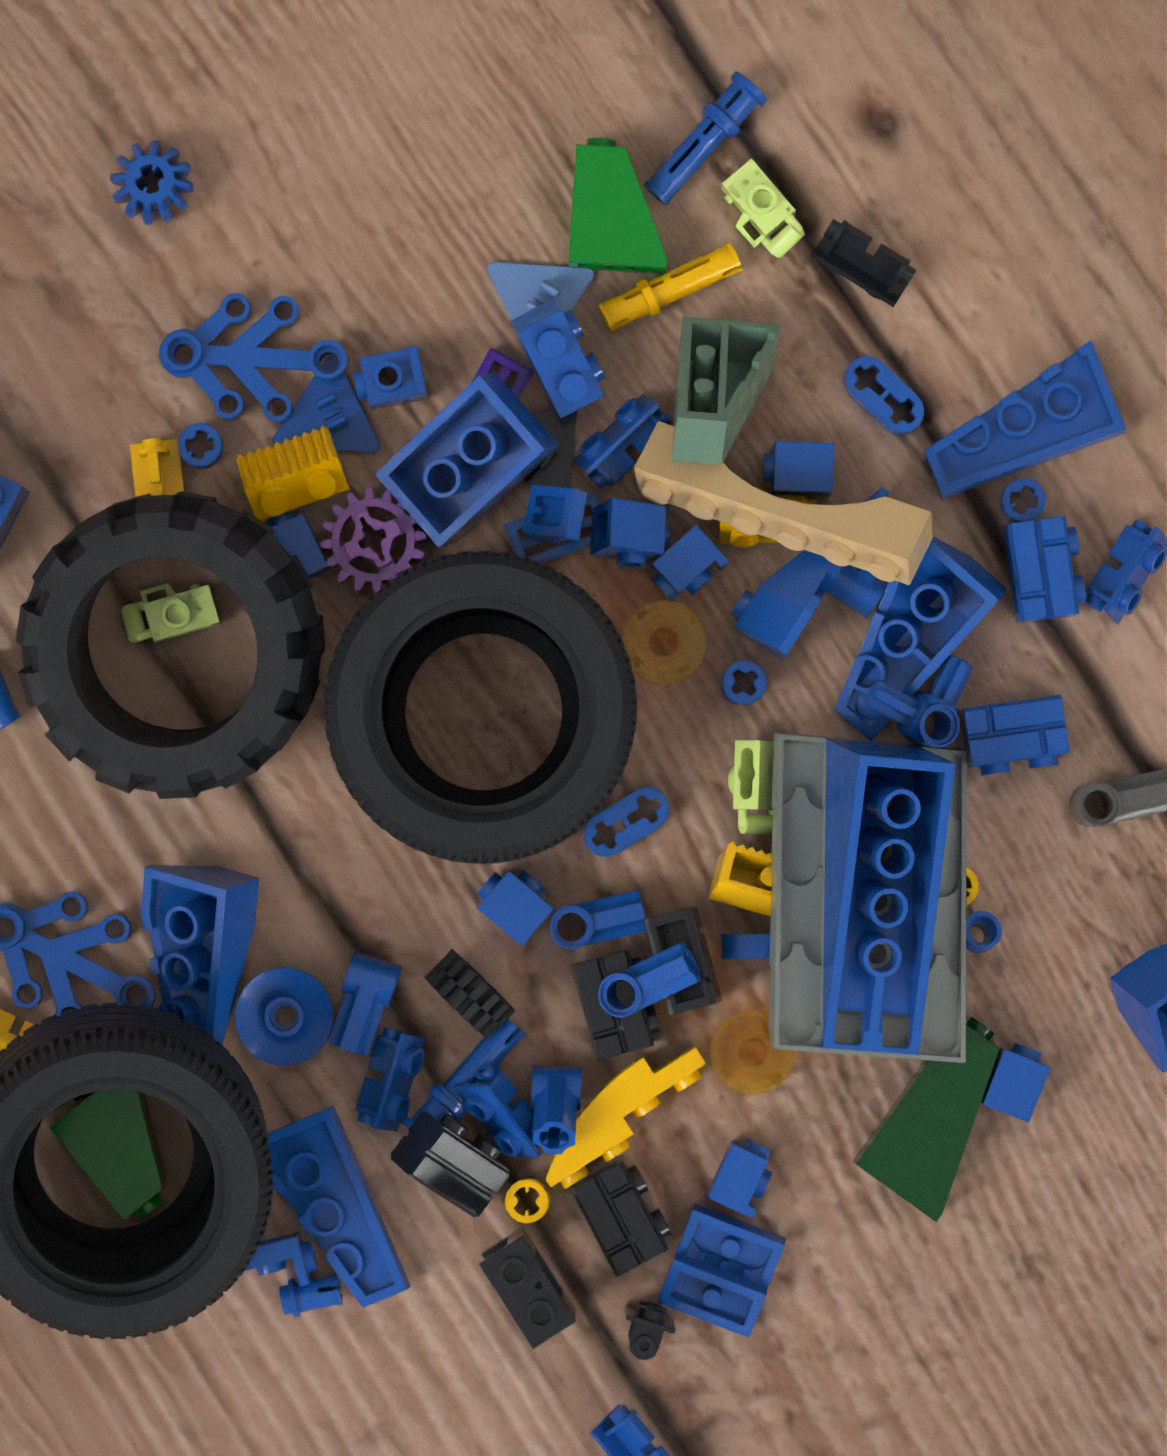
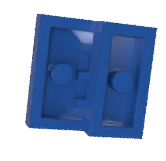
M694 1203L657 1303L749 1338L767 1295V1289L784 1249L786 1238Z

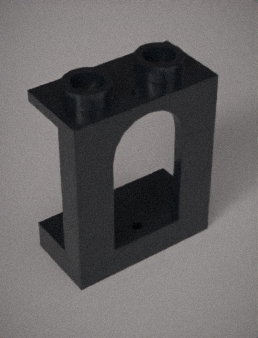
M523 1226L481 1253L484 1260L479 1263L480 1267L533 1349L575 1323L576 1308Z

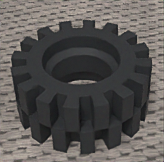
M453 949L425 976V979L438 994L487 1039L515 1012V1009Z

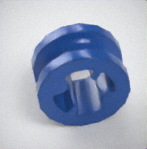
M204 423L192 424L185 428L178 441L179 453L183 460L192 467L199 469L210 468L217 464L224 450L223 440L219 433L213 427ZM198 433L208 434L206 437L208 442L214 440V449L205 451L204 459L193 458L196 455L193 450L188 452V442L196 441Z
M1028 478L1012 481L1004 488L1000 496L1002 513L1014 523L1034 520L1042 513L1046 502L1043 488L1039 483ZM1023 488H1027L1033 493L1029 498H1035L1036 500L1035 508L1028 507L1024 510L1023 514H1019L1013 510L1016 503L1010 504V494H1018Z

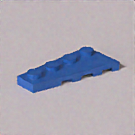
M1090 340L1078 348L1076 353L1059 364L1055 363L1040 373L1038 378L1020 390L1013 391L1001 399L999 404L981 416H975L927 448L924 456L941 499L1125 434L1126 427Z
M334 1105L267 1133L272 1160L273 1188L278 1195L282 1194L299 1217L297 1220L308 1235L311 1234L326 1253L325 1258L362 1308L410 1288L409 1280Z

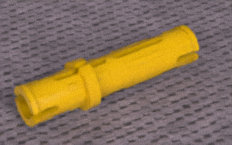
M727 243L649 281L643 278L635 282L636 287L615 298L601 302L597 306L607 329L612 333L644 316L650 315L651 318L661 313V308L700 291L719 280L741 272V263L731 243Z

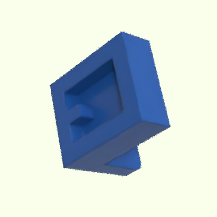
M531 485L522 533L552 542H562V540L578 541L587 492L572 488Z
M300 1231L260 1241V1245L254 1257L250 1259V1264L245 1271L256 1268L258 1275L270 1274L287 1268L285 1260L292 1258L299 1286L310 1284L312 1280L310 1271L317 1270L318 1265L311 1241L303 1242Z

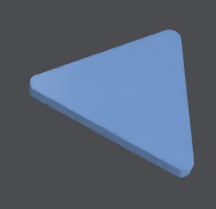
M492 262L487 267L488 274L511 320L551 299L557 303L563 313L570 309L573 310L594 279L593 271L586 268Z

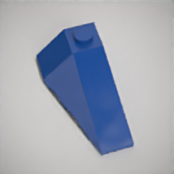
M880 488L865 501L884 496L888 497L890 492ZM803 550L763 582L755 594L747 589L745 590L731 612V615L738 618L733 629L782 660L790 651L822 601L821 598L827 592L843 566L829 562L824 556Z

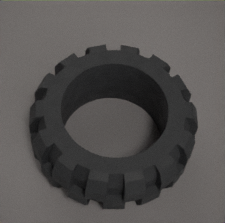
M181 491L174 495L151 496L148 493L112 504L75 525V529L63 540L52 546L32 575L34 584L27 602L20 606L15 642L22 645L24 668L18 672L28 707L37 706L50 729L44 735L69 762L76 757L96 771L95 780L128 794L133 789L156 792L159 799L197 797L202 791L220 786L226 789L257 772L274 754L282 750L299 724L307 716L321 682L318 680L321 656L325 652L323 615L317 614L310 590L314 585L296 553L291 556L273 537L272 534L275 530L245 509L242 512H238L217 503L216 497ZM162 557L188 561L215 574L239 597L248 612L255 631L257 667L250 692L238 711L224 720L205 727L170 729L147 723L123 709L105 690L94 670L88 645L89 619L100 589L112 573L122 565L141 559Z

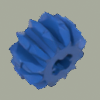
M153 140L151 142L149 154L147 155L144 154L141 146L135 143L132 145V151L136 159L131 162L122 155H119L116 159L117 163L126 170V173L116 172L110 175L112 184L123 187L113 194V199L117 204L129 202L126 206L125 214L130 219L136 217L143 209L142 217L146 225L153 224L155 211H160L164 221L170 222L173 218L167 207L173 204L178 209L184 211L188 206L178 193L194 191V184L191 181L181 179L188 175L192 169L188 162L175 164L180 154L175 147L168 149L161 157L162 148L159 141ZM150 173H154L157 179L161 175L164 176V178L158 181L159 190L154 193H150L147 187L143 191L140 189L147 184L145 176Z

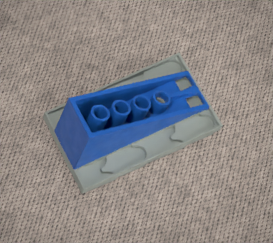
M774 732L771 805L773 809L771 853L772 901L769 950L771 974L768 1023L770 1046L773 1049L966 1063L967 751L958 748H936L914 744Z

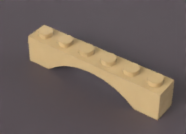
M660 421L657 422L634 466L638 494L643 495L647 500L658 505L670 504L688 510L699 519H715L724 522L747 535L759 534L777 540L784 547L791 550L800 551L803 549L824 556L829 562L838 566L851 565L870 572L882 581L892 582L895 580L907 585L911 584L933 538L931 511L886 496L862 503L833 506L804 504L779 498L753 487L731 472L724 463L719 465L673 461L674 426Z

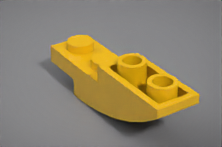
M695 1045L655 1071L651 1069L642 1055L605 1084L576 1118L575 1145L565 1149L562 1154H554L545 1179L549 1186L553 1187L561 1182L564 1189L589 1174L585 1167L588 1163L601 1155L608 1162L627 1150L630 1144L626 1139L632 1136L634 1132L625 1119L626 1115L632 1112L636 1119L661 1104L657 1095L674 1085L677 1092H680L702 1077L698 1069L704 1066L706 1062Z

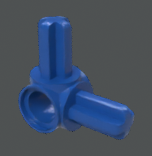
M949 655L945 659L929 694L922 692L910 697L883 681H876L868 689L865 703L869 708L897 722L898 731L911 743L936 748L946 747L953 743L959 733L960 720L958 716L960 710L955 705L970 677L972 666L959 657ZM932 713L935 717L936 725L934 731L928 736L924 723L927 716Z

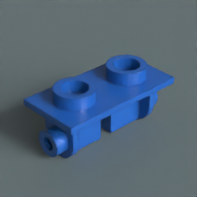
M642 394L638 399L632 398L615 413L616 420L603 432H596L583 442L579 449L580 454L573 462L587 473H590L588 477L601 490L607 484L613 486L636 463L625 449L632 444L641 454L657 422L660 421L669 425L672 422L658 408V403Z
M1135 519L1131 526L1126 525L1109 552L1110 557L1123 563L1118 571L1105 563L1101 565L1085 590L1088 594L1085 604L1098 612H1101L1103 609L1117 625L1124 614H1131L1141 599V587L1150 573H1156L1166 559L1167 539L1161 530L1157 527H1154L1152 530L1151 527Z
M386 1026L383 1035L377 1034L368 1068L383 1072V1077L381 1081L365 1077L355 1110L359 1112L358 1122L371 1125L375 1129L398 1132L400 1123H402L409 1112L410 1098L408 1095L414 1076L419 1073L424 1062L423 1045L426 1038L404 1034L403 1031Z
M489 1062L484 1063L475 1071L474 1075L477 1080L474 1083H459L454 1086L465 1101L466 1110L474 1118L482 1122L493 1136L492 1141L503 1154L509 1157H539L542 1154L536 1147V1144H533L532 1123L534 1111L524 1099H517L511 1107L508 1106V1103L518 1091L499 1066L493 1067Z
M618 1404L590 1432L608 1456H670L662 1445L658 1448L653 1446L651 1443L655 1438L636 1415L637 1411L635 1409L629 1411L624 1404L621 1406Z

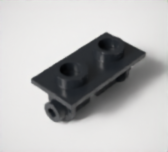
M833 219L826 229L823 238L812 252L811 257L822 263L831 272L840 274L858 285L873 298L882 300L894 307L917 271L909 265L911 260L904 258L882 243L874 256L866 252V249L871 243L872 237L849 224L845 219L842 223Z
M639 1300L637 1307L626 1304V1320L632 1321L628 1333L629 1348L636 1358L640 1360L651 1359L658 1352L664 1331L672 1334L675 1333L674 1319L668 1317L666 1307L645 1300Z

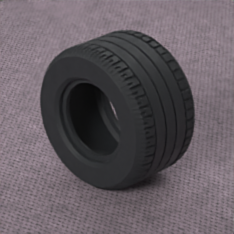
M465 551L457 552V555L450 553L438 556L437 559L432 561L429 559L416 564L417 567H410L399 573L395 579L391 578L381 586L378 592L375 591L365 601L366 604L360 607L352 617V622L347 624L341 635L342 639L340 643H337L332 657L334 658L330 662L327 674L328 683L325 684L324 720H326L327 741L330 744L329 749L332 759L337 765L336 769L341 780L346 784L345 787L352 798L358 802L359 807L367 816L369 815L372 818L373 822L398 841L427 855L455 862L493 864L515 861L546 851L572 836L596 815L614 791L627 764L636 730L637 694L634 673L631 669L632 665L628 653H626L625 645L608 615H605L600 605L594 599H591L582 587L575 585L573 580L561 572L557 573L555 569L543 563L538 564L533 559L523 556L516 557L515 554L504 552L498 554L494 553V551H478V553ZM475 634H492L507 637L525 645L537 654L552 673L559 689L562 704L559 734L553 749L545 761L523 780L510 786L492 790H475L460 787L434 773L416 752L406 723L407 695L412 680L423 662L433 652L448 642Z
M102 1003V1006H97V1004L81 1006L79 1010L73 1008L63 1011L60 1016L56 1014L42 1020L40 1025L35 1024L23 1031V1036L18 1035L7 1044L6 1049L0 1051V1295L6 1301L10 1300L11 1305L22 1313H28L30 1318L41 1324L47 1323L48 1327L61 1332L66 1330L68 1334L81 1337L89 1335V1338L105 1339V1337H111V1339H126V1336H132V1338L147 1336V1333L150 1332L155 1334L167 1330L171 1325L175 1327L188 1321V1317L191 1316L193 1318L206 1310L207 1305L211 1306L223 1296V1291L227 1292L238 1280V1276H241L250 1264V1259L254 1257L260 1245V1240L263 1238L272 1205L273 1170L263 1110H261L260 1101L256 1091L253 1090L251 1081L247 1074L243 1072V1068L234 1056H230V1052L220 1042H215V1038L203 1029L198 1030L197 1025L184 1018L180 1020L178 1015L167 1011L159 1012L158 1008L145 1005L142 1008L139 1007V1004L123 1003V1005ZM130 1090L158 1098L171 1105L185 1117L192 1135V1167L187 1182L178 1197L168 1208L152 1219L123 1228H102L88 1225L63 1212L47 1195L36 1171L34 1147L37 1132L43 1118L66 1101L95 1091Z

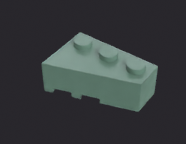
M683 316L677 367L673 461L722 465L775 368L781 325Z

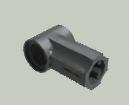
M1164 769L1085 784L1078 787L1072 793L1069 801V810L1073 819L1086 827H1102L1111 823L1167 812V778ZM1093 791L1100 793L1106 802L1104 814L1097 819L1090 817L1084 808V801L1087 795Z

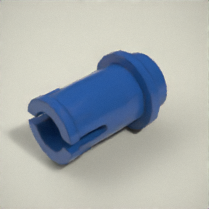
M338 1274L311 1280L310 1284L299 1286V1283H295L294 1279H288L287 1285L279 1286L284 1315L294 1314V1317L297 1318L301 1317L302 1312L343 1305V1295L339 1291L342 1288Z

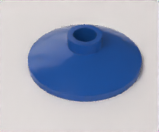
M289 967L270 969L254 977L241 992L235 1009L237 1033L247 1050L258 1059L278 1066L299 1064L313 1057L327 1042L333 1026L332 1002L323 985L312 975ZM287 1006L294 1011L295 1018L290 1025H282L278 1022L276 1014L279 1008Z

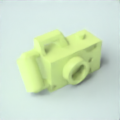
M752 158L722 183L721 189L726 194L724 199L729 205L734 203L742 213L735 228L753 249L762 243L772 255L781 258L805 235L801 224L794 217L796 210ZM749 222L761 235L755 241L743 228ZM785 223L788 224L773 239L770 238Z
M166 583L140 591L143 601L125 605L121 609L128 640L132 643H137L153 638V641L158 643L221 624L211 586L208 584L200 587L199 584L190 586L191 590L176 594L170 584ZM165 590L167 597L149 602L147 595ZM141 611H145L150 627L148 629H145Z
M735 740L734 766L730 769L728 775V786L733 794V809H738V829L741 834L772 835L773 809L771 805L774 742ZM748 810H768V815H749Z

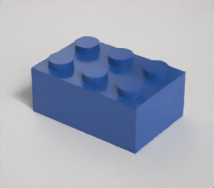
M493 372L479 375L375 475L434 543L441 548L456 543L560 445L501 378Z

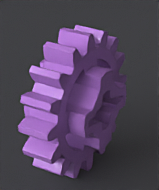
M366 487L365 499L360 501L351 492L348 493L347 501L350 506L344 510L342 507L334 504L331 509L338 517L336 522H323L322 524L323 529L332 533L331 539L320 542L322 549L333 550L334 553L333 556L326 560L328 567L334 568L340 565L342 570L337 580L343 584L350 577L355 578V591L359 593L362 592L366 583H372L374 592H378L383 582L389 581L391 578L395 579L399 573L410 567L412 568L410 565L412 559L424 560L425 554L416 549L415 546L416 543L427 540L426 533L414 532L413 527L418 525V523L411 515L407 516L405 514L406 509L400 503L397 505L392 503L393 495L388 489L383 493L381 499L375 498L371 487ZM367 509L385 510L397 518L382 522L371 518ZM352 518L356 525L352 540L341 547L343 529ZM364 521L367 522L369 528L373 529L377 535L386 533L387 537L381 541L383 548L381 551L385 557L384 561H381L379 555L374 553L370 547L362 550L361 544L367 541L366 530L362 524ZM406 535L404 554L399 562L395 564L391 556L395 542ZM363 559L375 563L380 573L362 572L350 564Z

